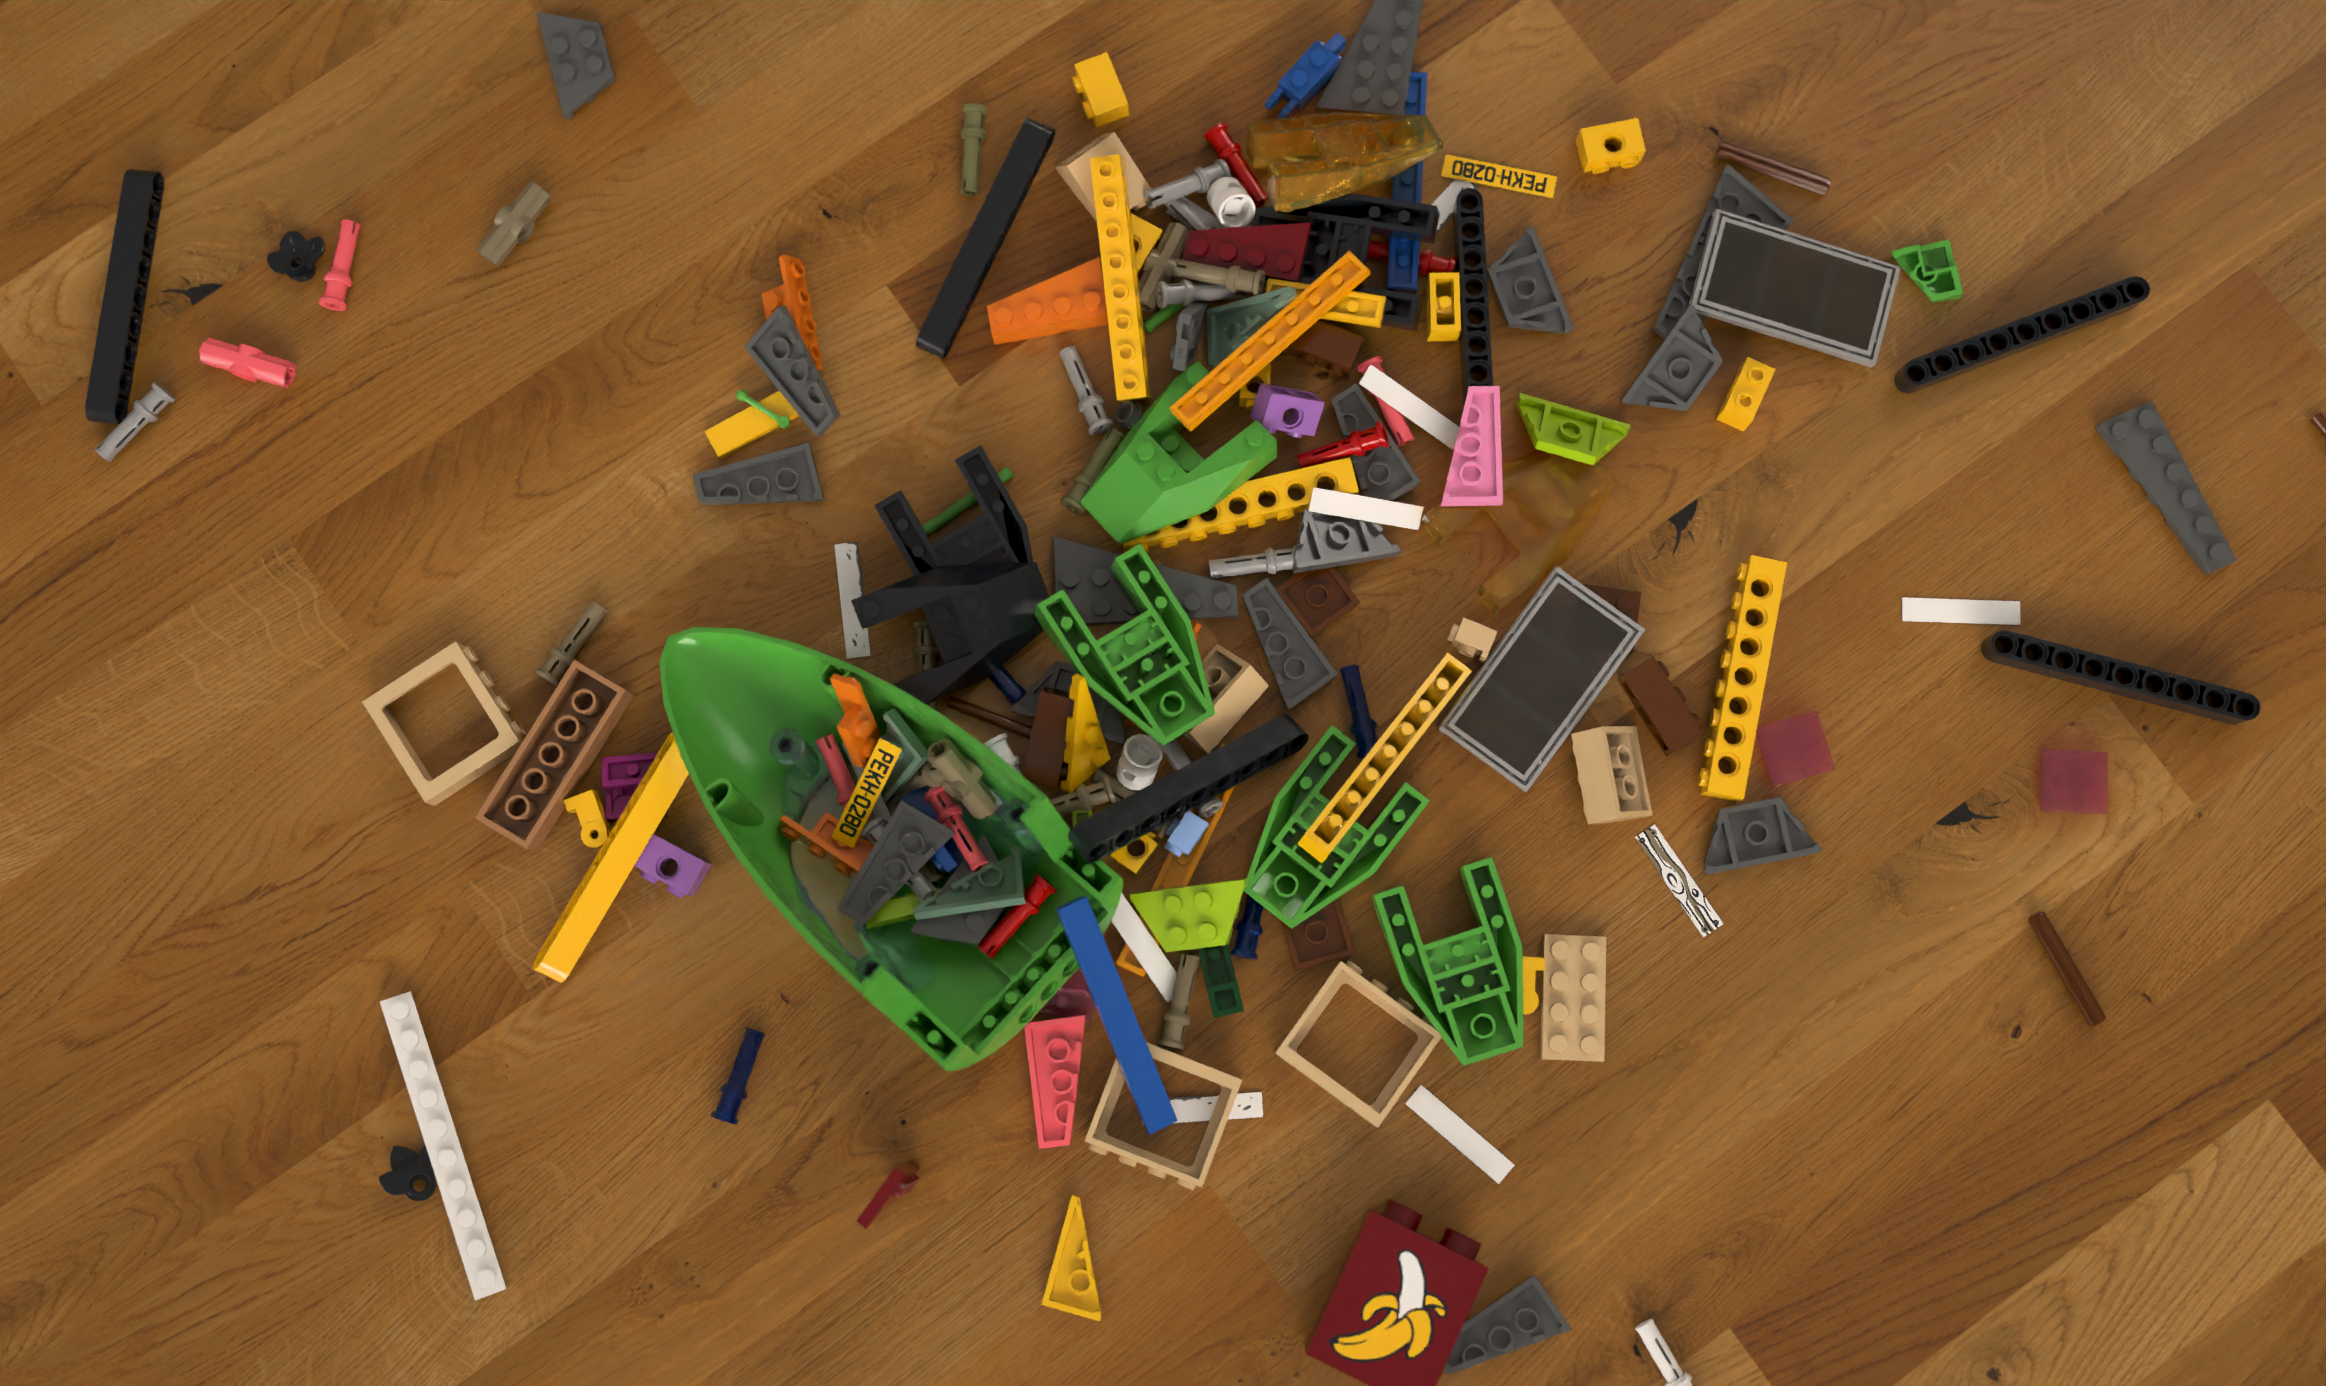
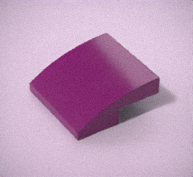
M658 752L602 757V787L605 789V818L608 822H617ZM669 808L664 817H669Z

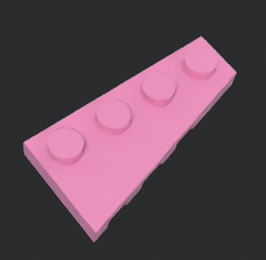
M1469 386L1441 506L1502 505L1500 387Z

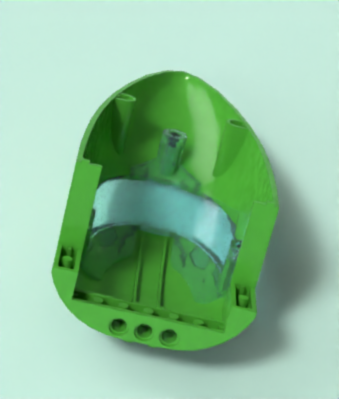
M692 627L667 638L659 660L663 703L681 758L716 826L738 860L763 893L835 970L909 1035L945 1071H955L977 1063L1012 1039L1079 968L1055 908L1082 895L1087 896L1103 935L1120 901L1123 888L1122 877L1101 859L1094 863H1089L1068 840V835L1071 831L1047 796L972 735L902 689L850 663L795 642L743 629ZM833 674L844 677L850 676L859 681L881 736L886 735L887 722L883 720V715L885 712L895 708L926 749L932 743L938 742L942 738L948 739L965 759L977 765L983 773L981 780L996 798L997 808L994 813L984 817L982 820L974 818L961 800L952 796L956 805H961L963 809L962 818L975 837V840L978 841L984 835L998 861L1009 856L1010 849L1014 847L1020 848L1024 891L1035 879L1034 875L1036 872L1058 890L1055 894H1050L1042 903L1038 914L1030 915L993 959L989 958L987 953L984 954L975 945L963 944L958 941L939 940V938L923 935H913L910 933V930L917 922L916 918L867 929L866 923L862 925L836 910L855 877L852 875L846 877L833 868L834 863L825 857L823 859L816 858L808 852L807 845L799 840L793 842L781 833L782 829L779 827V821L783 815H786L812 832L826 811L839 820L844 811L842 804L836 801V795L839 793L815 740L823 737L825 739L826 735L834 733L835 740L855 786L859 781L842 745L844 742L837 728L845 713L830 681ZM929 785L926 786V787L928 788V790H930V789L933 788L932 786H929ZM908 793L903 794L897 798L894 797L891 802H899V800L902 799ZM941 801L943 807H946L944 801ZM874 815L866 821L863 829L876 819ZM946 870L940 871V873L946 875V879L935 888H942L952 876V873H948ZM905 883L893 896L901 898L913 891ZM1008 906L1004 910V912L995 922V924L984 937V939L988 936V934L994 929V927L1001 921V919L1008 913V911L1013 906Z

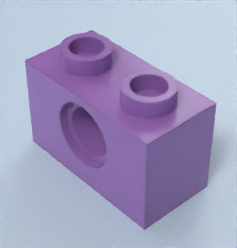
M1260 383L1250 417L1254 421L1257 420L1269 433H1276V430H1281L1297 438H1302L1303 434L1314 436L1325 402L1313 392ZM1288 409H1290L1289 412H1288V414L1285 415V416H1283V414L1285 413V411L1288 410Z
M653 834L634 867L642 870L639 875L654 884L659 879L668 884L666 889L668 892L683 898L685 894L692 897L695 896L712 864ZM676 860L678 870L674 875L668 876L665 872V866L669 861Z

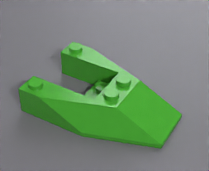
M1199 361L1178 375L1129 430L1080 501L1081 505L1119 545L1209 511L1277 458V440L1257 420L1205 460L1177 432L1183 424L1170 412L1169 407L1209 373Z
M1140 543L1116 557L1110 567L1140 613L1139 616L1096 641L1063 589L1037 604L1033 614L1049 639L1075 671L1085 677L1087 685L1161 746H1164L1213 716L1215 711L1191 620Z
M1331 725L1275 797L1247 876V887L1244 889L1246 894L1291 929L1372 876L1430 802L1429 799L1405 782L1368 830L1355 821L1323 863L1298 845L1299 841L1330 802L1319 792L1356 745L1355 742L1333 725Z
M1492 857L1458 869L1478 927L1423 945L1404 886L1371 896L1380 927L1403 986L1462 1066L1523 1047V946Z

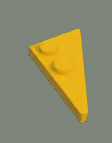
M1077 673L1072 676L1069 698L1074 700L1073 717H1067L1066 749L1063 761L1068 763L1067 780L1061 781L1062 790L1068 793H1072L1111 759L1086 679Z
M1072 1195L1041 1305L1100 1321L1102 1314L1081 1200L1079 1196Z

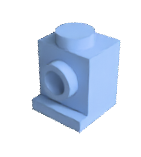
M1191 811L1181 815L1183 816L1181 821L1176 818L1166 832L1170 837L1164 848L1177 857H1180L1182 853L1188 857L1209 826V823Z

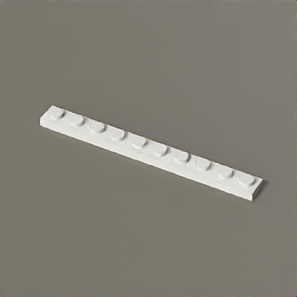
M410 991L380 1001L476 1301L505 1290L506 1285Z

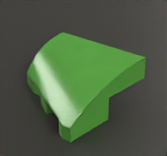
M1949 239L1924 246L1918 244L1891 252L1893 259L1931 302H1946L1962 298L1963 291Z

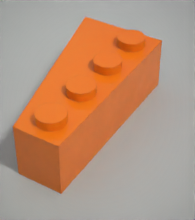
M1099 257L988 305L987 311L994 345L1108 325L1104 280Z

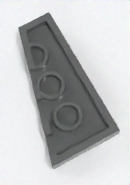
M779 306L744 348L816 436H823L841 415L787 307Z
M1357 383L1331 399L1344 438L1350 437V433L1354 430L1360 432L1376 426V423L1381 421ZM1386 429L1390 442L1389 447L1384 448L1380 446L1366 451L1364 456L1354 454L1350 458L1363 496L1395 501L1419 486L1421 481Z
M809 443L693 474L699 502L702 506L825 502Z
M1265 578L1242 594V599L1288 711L1338 676L1268 578Z
M901 800L836 910L864 925L956 832Z
M1532 1275L1464 1323L1444 1369L1450 1375L1572 1329L1535 1275Z

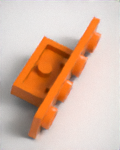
M784 254L779 256L784 284L761 294L766 321L779 306H786L818 371L823 370L821 351L817 341L816 324L812 315L811 298L807 289L805 268L801 259Z
M833 674L830 681L845 713L837 728L853 765L865 768L879 738L882 737L859 681L850 676L844 677Z
M827 811L812 832L786 815H783L779 821V827L782 829L781 833L793 842L801 841L808 846L807 850L818 859L825 857L834 863L833 868L846 877L849 875L856 877L874 847L870 840L864 839L861 834L853 848L833 839L831 836L839 819Z

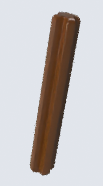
M1722 141L1717 150L1716 156L1722 160L1822 195L1826 194L1831 184L1829 177L1726 141Z
M2043 911L2033 914L2028 919V922L2090 1026L2102 1023L2106 1019L2105 1014L2047 915Z

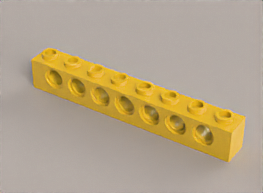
M1120 154L1090 158L1116 396L1117 400L1121 402L1151 399L1125 159Z
M1351 458L1246 481L1211 509L1217 514L1214 520L1205 521L1201 518L1200 514L1186 519L1188 523L1182 528L1170 525L1158 530L1153 535L1146 534L1123 543L1124 553L1140 543L1145 551L1148 552L1149 547L1160 545L1161 548H1169L1177 545L1178 540L1187 538L1190 541H1199L1207 538V534L1219 531V534L1232 533L1237 530L1236 527L1248 524L1249 528L1264 525L1266 523L1265 520L1276 517L1278 521L1295 517V513L1309 509L1313 488H1317V485L1321 482L1330 483L1333 491L1358 495L1359 489ZM1291 489H1299L1303 492L1304 497L1301 500H1293L1288 496V492ZM1268 495L1274 499L1275 504L1271 507H1263L1258 500L1262 496ZM1240 502L1246 507V510L1242 514H1234L1229 509L1230 505Z
M1751 555L1744 563L1741 562L1739 564L1736 580L1740 581L1739 590L1734 592L1731 601V609L1735 610L1733 621L1728 622L1725 637L1729 639L1728 649L1723 651L1720 660V667L1724 668L1722 679H1718L1715 687V697H1718L1717 708H1713L1709 719V726L1713 727L1711 739L1707 738L1703 754L1707 756L1706 767L1701 769L1698 778V786H1702L1700 795L1733 802L1744 799L1787 562ZM1752 584L1761 586L1763 589L1762 597L1753 594L1751 590ZM1746 613H1753L1757 617V626H1752L1746 621ZM1741 642H1747L1751 645L1752 655H1746L1741 651ZM1736 671H1741L1746 675V685L1739 684L1736 681ZM1730 700L1740 703L1742 707L1741 714H1735L1730 710ZM1725 729L1735 733V744H1730L1724 739ZM1720 759H1725L1730 763L1731 770L1729 774L1720 771L1718 767Z
M1449 653L1444 656L1298 843L1301 848L1319 862L1323 863L1470 675L1472 671Z

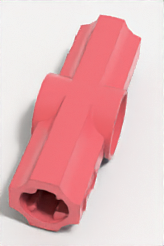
M208 337L202 343L199 350L202 363L227 370L231 374L248 381L256 382L261 380L288 388L290 384H293L296 377V365L293 362L266 355L265 352L249 345L239 344V346Z

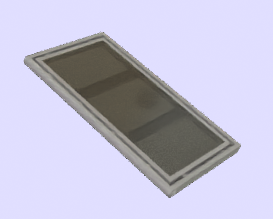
M1716 208L1712 214L1710 228L1689 304L1693 305L1699 314L1872 368L1877 362L1901 267Z
M1555 566L1437 726V729L1526 793L1645 632V629L1568 575L1562 568Z

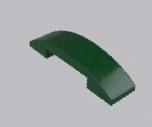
M1228 944L1198 948L1197 951L1213 1018L1244 1012Z

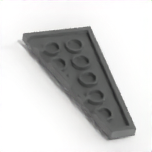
M1375 0L1316 106L1318 113L1391 120L1402 119L1403 121L1424 0Z
M1728 163L1721 174L1652 329L1662 339L1666 337L1690 302L1712 214L1716 208L1787 230L1794 222L1792 218ZM1725 226L1705 300L1718 304L1763 256L1767 239ZM1697 313L1700 320L1702 321L1705 318V315Z
M1053 536L1056 593L1062 589L1065 591L1086 625L1125 624L1140 615L1110 568L1114 559L1121 554ZM1154 563L1190 620L1238 618L1236 585Z

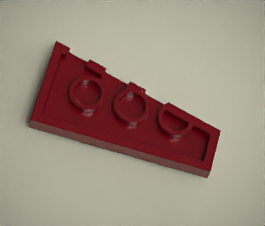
M1295 223L1191 230L1188 232L1182 260L1229 269L1231 266L1238 265L1243 270L1254 272L1260 269L1265 271L1266 278L1299 283L1312 224Z
M912 1161L896 1166L856 1222L867 1229L896 1199L910 1193L920 1179L916 1175L920 1167Z

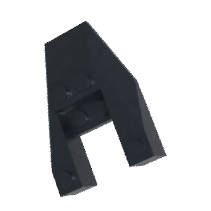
M1344 193L1255 209L1252 226L1311 223L1312 228L1299 283L1311 284L1349 250L1366 266L1372 234L1434 243L1440 213L1435 205ZM1363 281L1352 290L1386 296L1381 325L1417 331L1423 303L1419 295L1362 286Z
M981 445L955 459V462L985 514L934 543L931 542L901 490L874 505L914 576L939 566L1034 562L1027 525Z
M1020 562L939 566L853 599L851 602L862 629L922 607L944 663L891 684L921 702L929 704L984 681L1041 634L1044 629L1033 613L1037 604L1050 596L1037 563Z

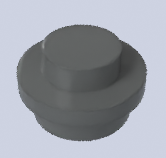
M1126 400L1120 404L1117 409L1116 418L1122 427L1130 430L1144 414L1142 403L1137 400Z

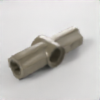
M530 181L512 205L504 206L497 213L494 219V228L485 237L476 251L490 263L499 267L517 243H523L531 236L535 227V220L553 198L536 183Z
M1169 223L1159 245L1151 251L1144 265V274L1139 281L1141 309L1154 312L1157 307L1155 293L1157 282L1164 281L1166 284H1172L1175 279L1173 269L1174 266L1178 267L1175 261L1178 258H1182L1188 232L1190 231L1180 223Z
M942 738L940 741L932 743L927 749V759L944 779L942 787L951 796L961 800L974 818L982 820L984 817L992 815L997 808L996 798L981 780L983 776L981 769L973 762L965 759L950 740Z

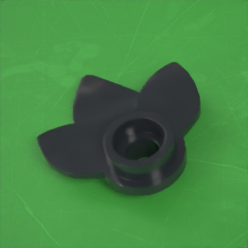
M289 231L281 239V250L269 254L267 262L277 274H287L292 280L298 282L309 281L316 273L315 262L324 253V241L320 236L307 241L300 232Z
M426 1145L418 1154L407 1147L394 1146L390 1157L392 1171L378 1178L381 1186L389 1194H406L413 1201L429 1199L436 1190V1180ZM424 1180L426 1188L423 1191H416L414 1189L416 1181Z

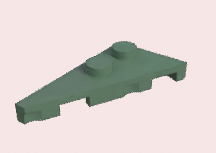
M1288 286L1207 309L1208 365L1218 366L1296 297V289Z
M895 708L884 713L883 720L887 722L886 735L880 737L902 749L880 793L885 805L893 800L928 758L927 749Z
M1014 847L1010 849V855L995 864L990 861L983 865L979 871L972 872L951 884V890L934 899L931 896L924 900L918 907L914 908L916 920L1026 904L1020 848Z

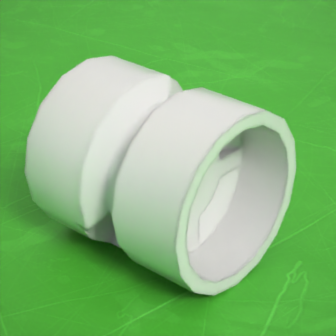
M1222 177L1210 186L1207 192L1208 204L1226 228L1246 227L1252 221L1256 209L1254 201L1237 179Z
M1144 734L1133 735L1127 739L1116 767V776L1119 782L1131 790H1142L1151 785L1163 757L1161 745L1149 735Z

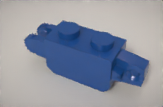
M1337 32L1326 44L1323 41L1319 42L1316 40L1279 80L1278 88L1268 98L1264 107L1271 111L1282 98L1287 101L1288 104L1278 115L1282 122H1285L1296 110L1302 111L1332 79L1338 68V63L1341 61L1342 57L1339 54L1346 46V39Z

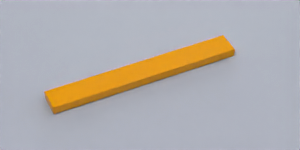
M1349 250L1169 407L1170 412L1191 432L1370 275V270Z
M1235 786L1216 796L1224 804L1215 814L1203 819L1209 823V826L1187 857L1182 853L1180 857H1177L1169 852L1151 891L1188 886ZM1197 807L1190 810L1199 817ZM1139 914V919L1142 921V923L1144 924L1152 938L1159 946V941L1157 940V938L1155 937V935L1153 934V932L1151 931V929L1149 928L1141 914ZM1125 943L1116 965L1144 978L1145 969L1127 943Z

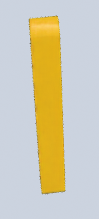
M673 731L663 743L537 954L533 963L534 970L560 983L567 979L689 775L681 758Z

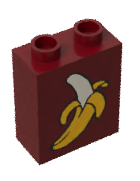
M1388 1199L1382 1214L1368 1208L1305 1345V1353L1369 1386H1436L1489 1269L1483 1263L1475 1260L1481 1243L1446 1227L1440 1242L1417 1232L1423 1215L1391 1199Z

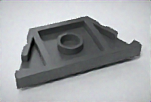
M538 13L563 116L568 120L575 116L573 112L585 102L589 104L597 97L601 90L607 89L616 81L603 28L598 22Z
M1531 226L1487 270V278L1507 327L1570 334L1573 332L1574 327L1535 229Z
M1196 301L1179 313L1176 322V342H1173L1170 353V360H1174L1173 369L1185 371L1194 363L1203 330L1201 325L1204 310L1208 309L1210 301Z
M1688 304L1623 395L1621 401L1627 404L1688 411L1723 362L1693 305Z
M1306 509L1300 515L1292 571L1293 573L1397 557L1401 549L1397 544L1392 546L1381 534L1384 529L1378 523L1311 512L1309 509Z
M1056 661L1046 671V674L1030 688V691L1018 703L1014 704L1011 710L1012 713L1034 719L1040 691L1044 687L1070 692L1072 676L1077 672L1071 665ZM1088 686L1104 739L1124 745L1125 736L1120 711Z
M1781 797L1721 808L1717 810L1703 867V875L1822 852V848L1804 830L1805 827L1799 819L1790 813V808Z
M982 835L977 843L986 859L995 864L998 862V859L987 838ZM965 858L934 899L951 890V884L972 873ZM1007 907L917 920L910 933L916 936L923 935L939 938V940L958 941L963 944L978 946Z

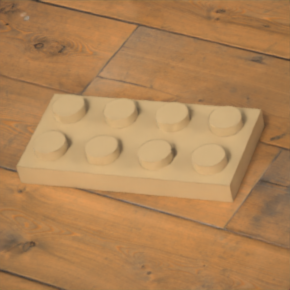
M1543 934L1542 958H1545V970L1542 971L1540 1059L1604 1062L1606 937Z

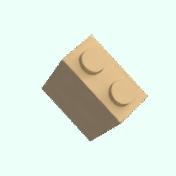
M1115 132L1101 134L1055 167L1096 222L1090 158L1120 154L1125 159L1130 209L1133 208L1134 211H1137L1145 206V201H1148V199H1144V191L1151 189Z

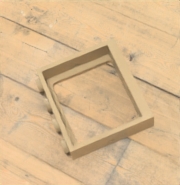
M456 641L362 701L424 802L436 806L514 755L523 742V737L526 735L521 724L517 720L512 721L507 712L510 710V707L501 695L496 696L491 687L495 685L492 678L485 670L481 672L475 663L479 660L476 653L469 645L465 647ZM450 664H456L497 728L499 735L489 744L435 779H432L387 705Z
M1349 960L1346 964L1340 961L1274 1053L1378 1128L1437 1045L1441 1036L1425 1015L1420 1019L1412 1013L1414 1007L1400 997L1395 1001L1386 994L1389 989L1376 979H1373L1370 983L1361 976L1363 970ZM1343 984L1353 987L1417 1035V1041L1371 1105H1367L1297 1054V1047Z
M1146 1042L1153 1059L1217 1083L1221 1087V1092L1194 1163L1191 1166H1185L1107 1134V1126L1125 1082L1117 1058L1091 1122L1085 1142L1090 1143L1089 1150L1106 1156L1107 1152L1110 1151L1120 1155L1118 1161L1129 1166L1136 1167L1137 1162L1149 1166L1147 1172L1165 1179L1166 1174L1178 1178L1176 1184L1194 1190L1196 1185L1203 1187L1242 1079Z

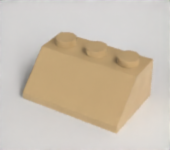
M1218 644L1201 661L1215 714L1183 734L1208 754L1269 687L1249 663Z
M1601 726L1571 734L1573 741L1572 751L1576 758L1578 783L1581 786L1584 802L1583 811L1587 824H1603L1653 816L1636 726Z

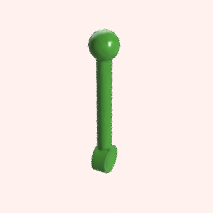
M745 390L737 391L736 398L739 401L748 402L776 420L780 428L786 429L789 427L790 421L786 416H779L749 397Z

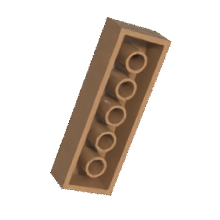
M573 660L475 819L525 849L538 852L565 808L563 800L572 797L634 695L583 664Z

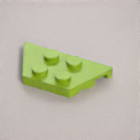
M1519 393L1516 401V406L1535 449L1590 465L1596 464L1623 440L1631 426L1627 423L1523 393Z
M1247 878L1137 892L1129 895L1130 900L1165 952L1227 945L1233 931L1234 920L1237 918L1240 909L1239 904L1248 882Z

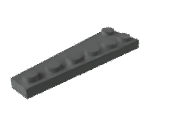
M2152 401L2095 426L2096 431L2114 455L2120 457L2130 470L2128 473L2132 479L2138 481L2148 494L2146 497L2152 505L2155 504L2164 515L2165 523L2177 535L2182 546L2204 575L2237 561Z

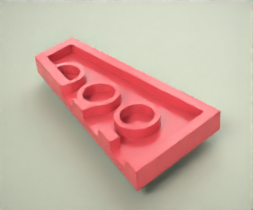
M1086 1015L1030 1022L1024 1027L1039 1149L1066 1146L1072 1143Z

